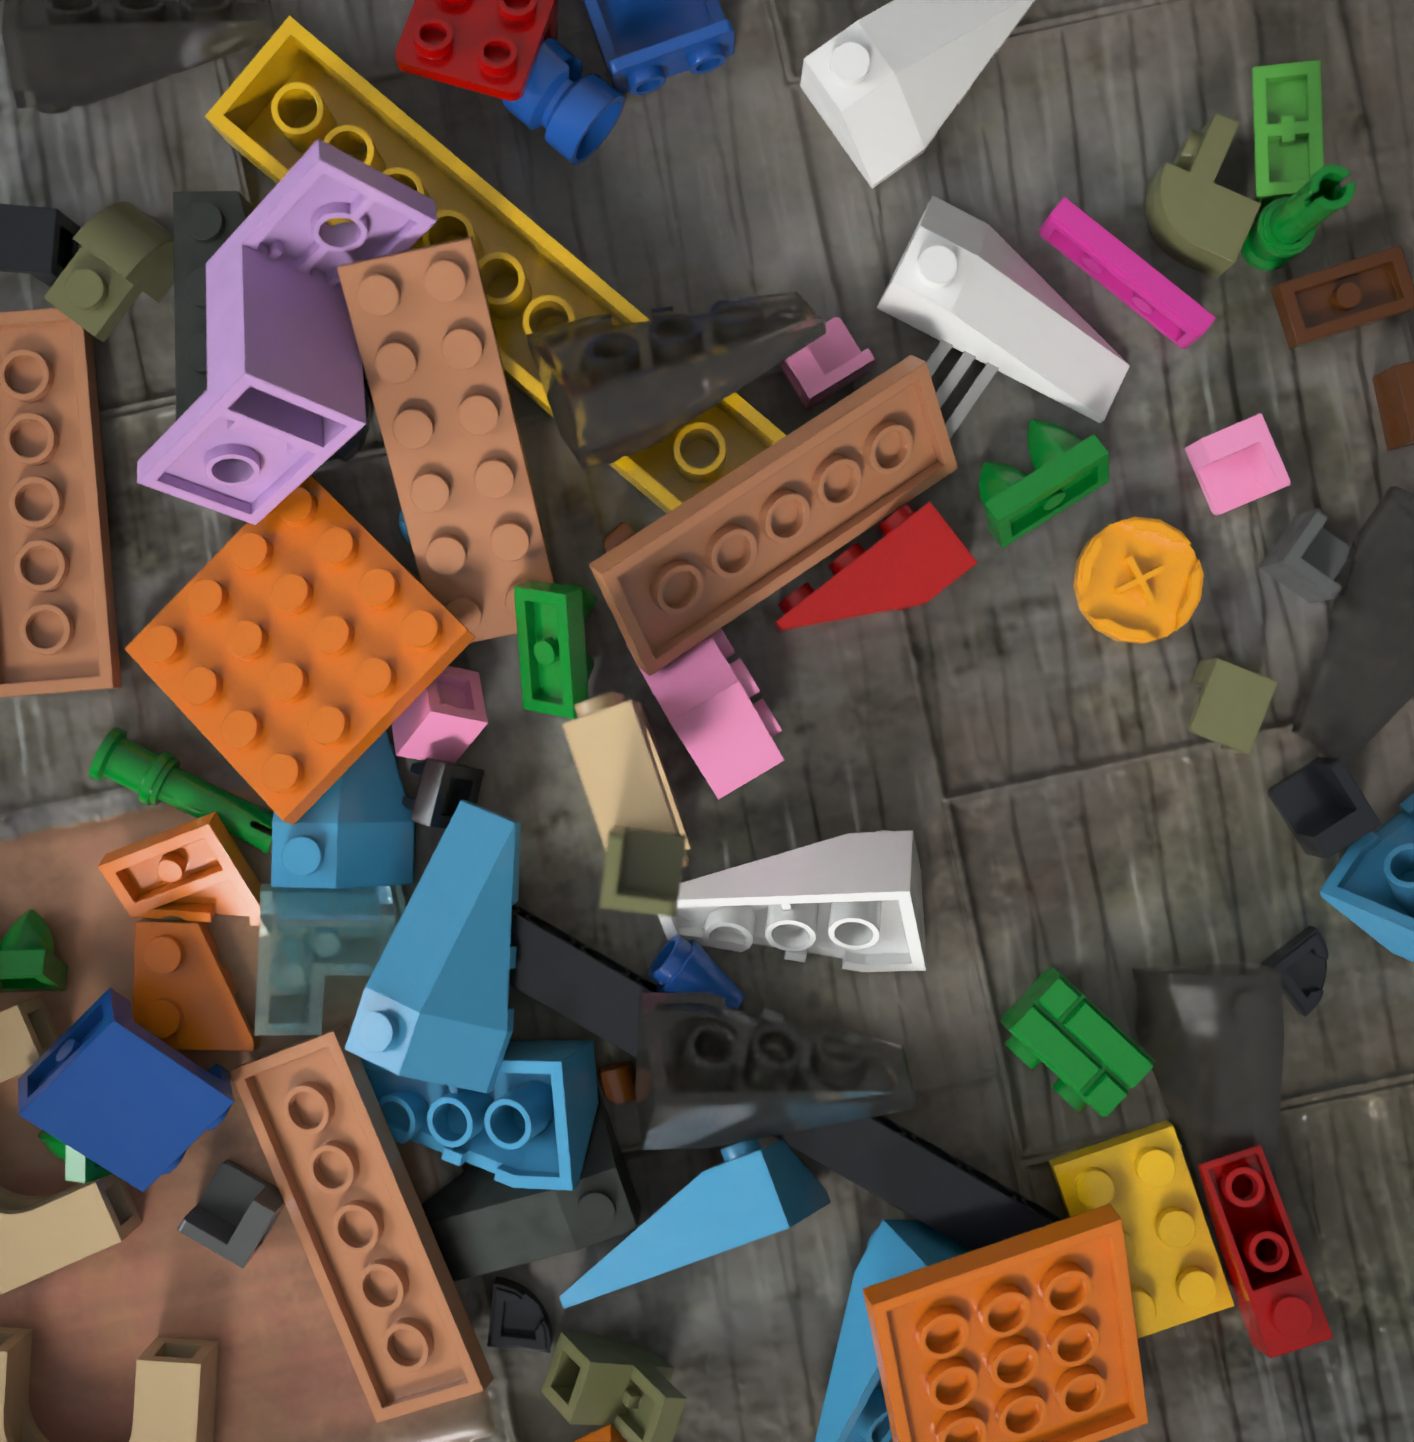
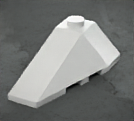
M935 196L931 197L877 309L939 341L944 340L952 344L953 348L963 353L966 351L976 356L975 359L984 364L990 363L998 367L997 371L1098 423L1103 422L1130 365L989 224Z

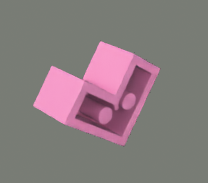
M719 629L651 676L640 669L670 724L718 800L784 761L783 756L772 739L773 736L782 732V729L763 698L752 704L750 697L759 693L760 690L741 658L730 664L727 662L726 659L734 655L735 651L722 629Z

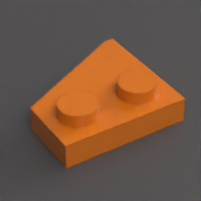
M217 812L106 853L97 866L130 917L162 919L166 916H177L185 921L212 922L215 914L249 916L250 925L262 926L271 922L276 908Z
M141 919L135 921L133 1021L174 1049L255 1051L260 1047V1035L256 1027H250L235 996L239 992L229 969L225 968L218 959V946L207 923L176 919Z

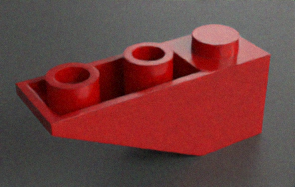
M930 501L917 512L907 503L878 526L885 537L871 548L864 551L857 542L832 561L828 567L835 576L814 591L811 585L806 582L782 600L778 607L785 615L778 619L774 625L779 632L919 607L927 603L977 564V561Z
M1258 1144L1199 1163L1198 1167L1229 1284L1252 1346L1268 1357L1274 1358L1332 1339V1332L1262 1146Z

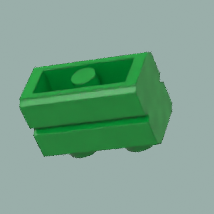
M1052 966L1047 968L1027 989L1025 995L1021 996L1000 1020L1005 1028L1012 1033L1004 1044L1032 1070L1042 1061L1059 1078L1051 1087L1079 1114L1089 1105L1102 1118L1108 1116L1128 1095V1091L1134 1088L1154 1067L1156 1062Z

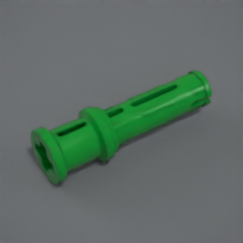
M1330 164L1323 166L1291 197L1275 199L1264 207L1260 214L1255 217L1240 250L1242 257L1248 265L1262 271L1276 270L1289 262L1294 255L1299 254L1308 247L1315 236L1316 227L1335 211L1346 206L1353 198L1356 187L1355 181L1353 180L1343 187L1340 185V182L1351 174L1349 170L1341 165Z
M114 727L100 744L89 768L88 775L91 779L97 782H101L105 778L114 781L139 794V802L147 806L151 804L156 806L162 801L196 818L217 812L229 834L261 849L267 855L272 851V836L255 829V825L259 824L272 830V812L180 769V760L176 759L175 754L164 751L161 754L150 751L127 739V732L119 727Z

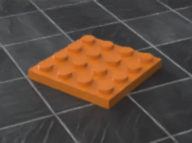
M310 475L256 525L247 522L124 649L282 821L294 825L476 636L318 480Z
M1110 1204L862 1288L893 1442H1099L1149 1423L1122 1218Z

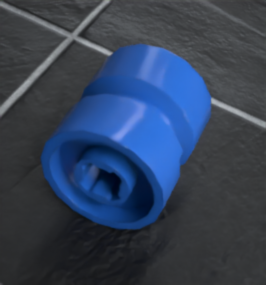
M553 38L543 41L522 98L516 101L503 99L505 109L529 129L535 130L543 126L546 129V143L573 165H579L598 149L617 123L625 104L624 96L598 74L591 73L583 76L582 61Z

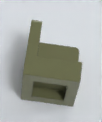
M1219 658L1200 660L1191 684L1201 687L1202 691L1190 718L1188 730L1193 734L1221 744L1220 748L1228 752L1250 754L1278 681Z
M613 826L608 834L599 908L675 917L686 835Z

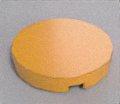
M1135 516L1109 524L1087 541L1075 563L1073 589L1079 610L1095 630L1115 641L1143 644L1167 637L1190 620L1201 600L1204 573L1200 559L1196 558L1195 552L1190 546L1191 542L1183 532L1161 519Z

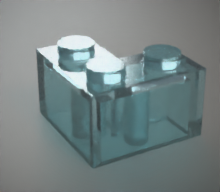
M260 884L254 1036L322 1034L325 975L371 976L395 930L396 914L390 886L327 889L271 887V884Z

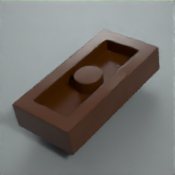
M1401 245L1279 283L1271 289L1289 350L1414 310V284Z

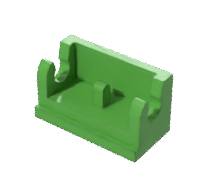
M1321 60L1252 67L1255 200H1259V203H1261L1260 211L1275 199L1291 197L1311 179L1316 171L1324 166Z

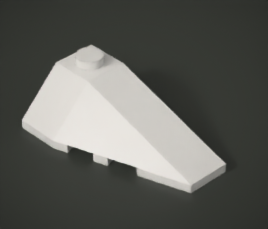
M893 0L857 20L805 57L800 87L873 189L924 153L957 104H960L994 54L999 51L1036 0Z
M913 830L848 833L680 883L676 916L658 915L667 940L679 935L687 942L695 939L701 946L737 952L749 949L752 944L775 947L785 950V960L804 963L807 953L842 958V969L858 972L926 971L927 958L922 878Z

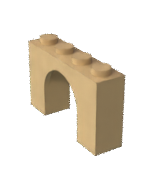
M610 692L575 704L574 707L578 718L565 722L562 725L605 850L607 849L608 834L613 826L686 835L682 867L688 866L689 858L686 850L691 849L692 844L643 702L628 701L625 694Z
M42 995L0 1012V1083L24 1073L60 1038ZM112 1174L88 1183H77L64 1190L45 1196L21 1195L7 1190L0 1185V1295L120 1243L143 1222L124 1180Z
M0 1327V1442H50L37 1427L29 1404L33 1329ZM156 1337L136 1361L133 1425L129 1442H213L219 1341Z

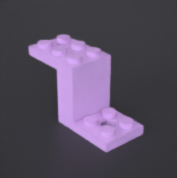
M318 139L206 263L207 390L137 461V483L256 525L365 426L363 364L337 267L348 262L408 250L437 222L435 201ZM333 218H347L354 221V223L342 222L334 226H329L324 222Z

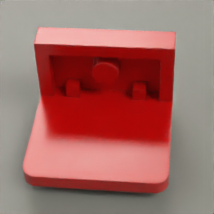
M415 0L395 50L396 64L400 70L507 101L519 100L525 93L543 41L548 38L558 41V0Z

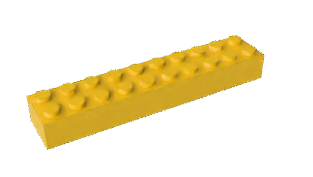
M290 15L205 115L207 120L228 144L276 184L281 181L309 148L320 139L434 200L437 222L409 249L473 236L506 378L666 514L787 436ZM333 218L324 223L334 226L338 223H354V221L347 218Z

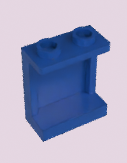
M582 0L611 84L621 94L628 91L632 95L650 93L663 86L668 77L688 70L692 74H703L721 66L726 61L727 56L734 54L735 32L731 20L725 19L719 0Z
M109 988L18 1078L19 1116L142 1192L161 1174L166 1175L172 1172L183 1159L186 1150L206 1130H212L217 1127L227 1116L231 1105L235 1102L228 1070L217 1063L209 1071H206L133 1021L131 1002L112 988Z

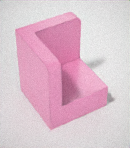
M839 317L832 318L803 337L797 330L776 343L774 351L776 362L806 410L871 371L876 360L869 348L861 352Z
M1262 413L1201 438L1184 448L1211 512L1214 515H1221L1291 485L1290 478Z
M447 666L391 724L396 756L422 761L430 758L453 763L457 762L488 724L479 672Z

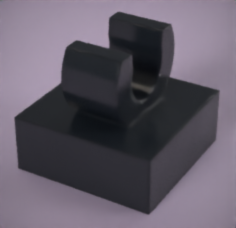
M426 758L425 763L417 762L411 764L410 772L422 776L417 796H403L402 804L407 809L412 810L410 820L429 827L446 829L461 800L477 804L485 770L465 764Z

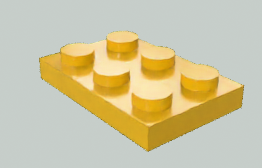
M1168 1120L1048 1160L1068 1218L1110 1204L1122 1218L1138 1339L1235 1306L1174 1126Z

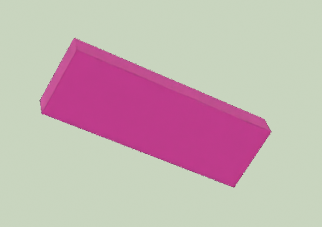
M1066 197L1062 198L1038 231L1040 237L1181 349H1186L1203 336L1215 321L1216 317Z

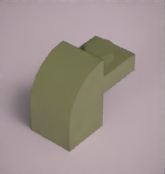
M1215 113L1200 132L1193 129L1189 131L1175 158L1174 165L1168 162L1164 163L1151 179L1145 197L1146 222L1158 246L1175 261L1215 279L1236 262L1261 205L1257 201L1214 183L1240 124L1219 113Z
M122 201L107 206L84 224L73 237L82 246L43 298L94 337L105 342L142 291L159 303L174 284V234L131 202Z
M573 1332L560 1333L541 1390L543 1395L570 1424L600 1426L611 1424L627 1442H673L675 1433L680 1426L682 1412L687 1400L670 1383L675 1368L654 1353L608 1336Z

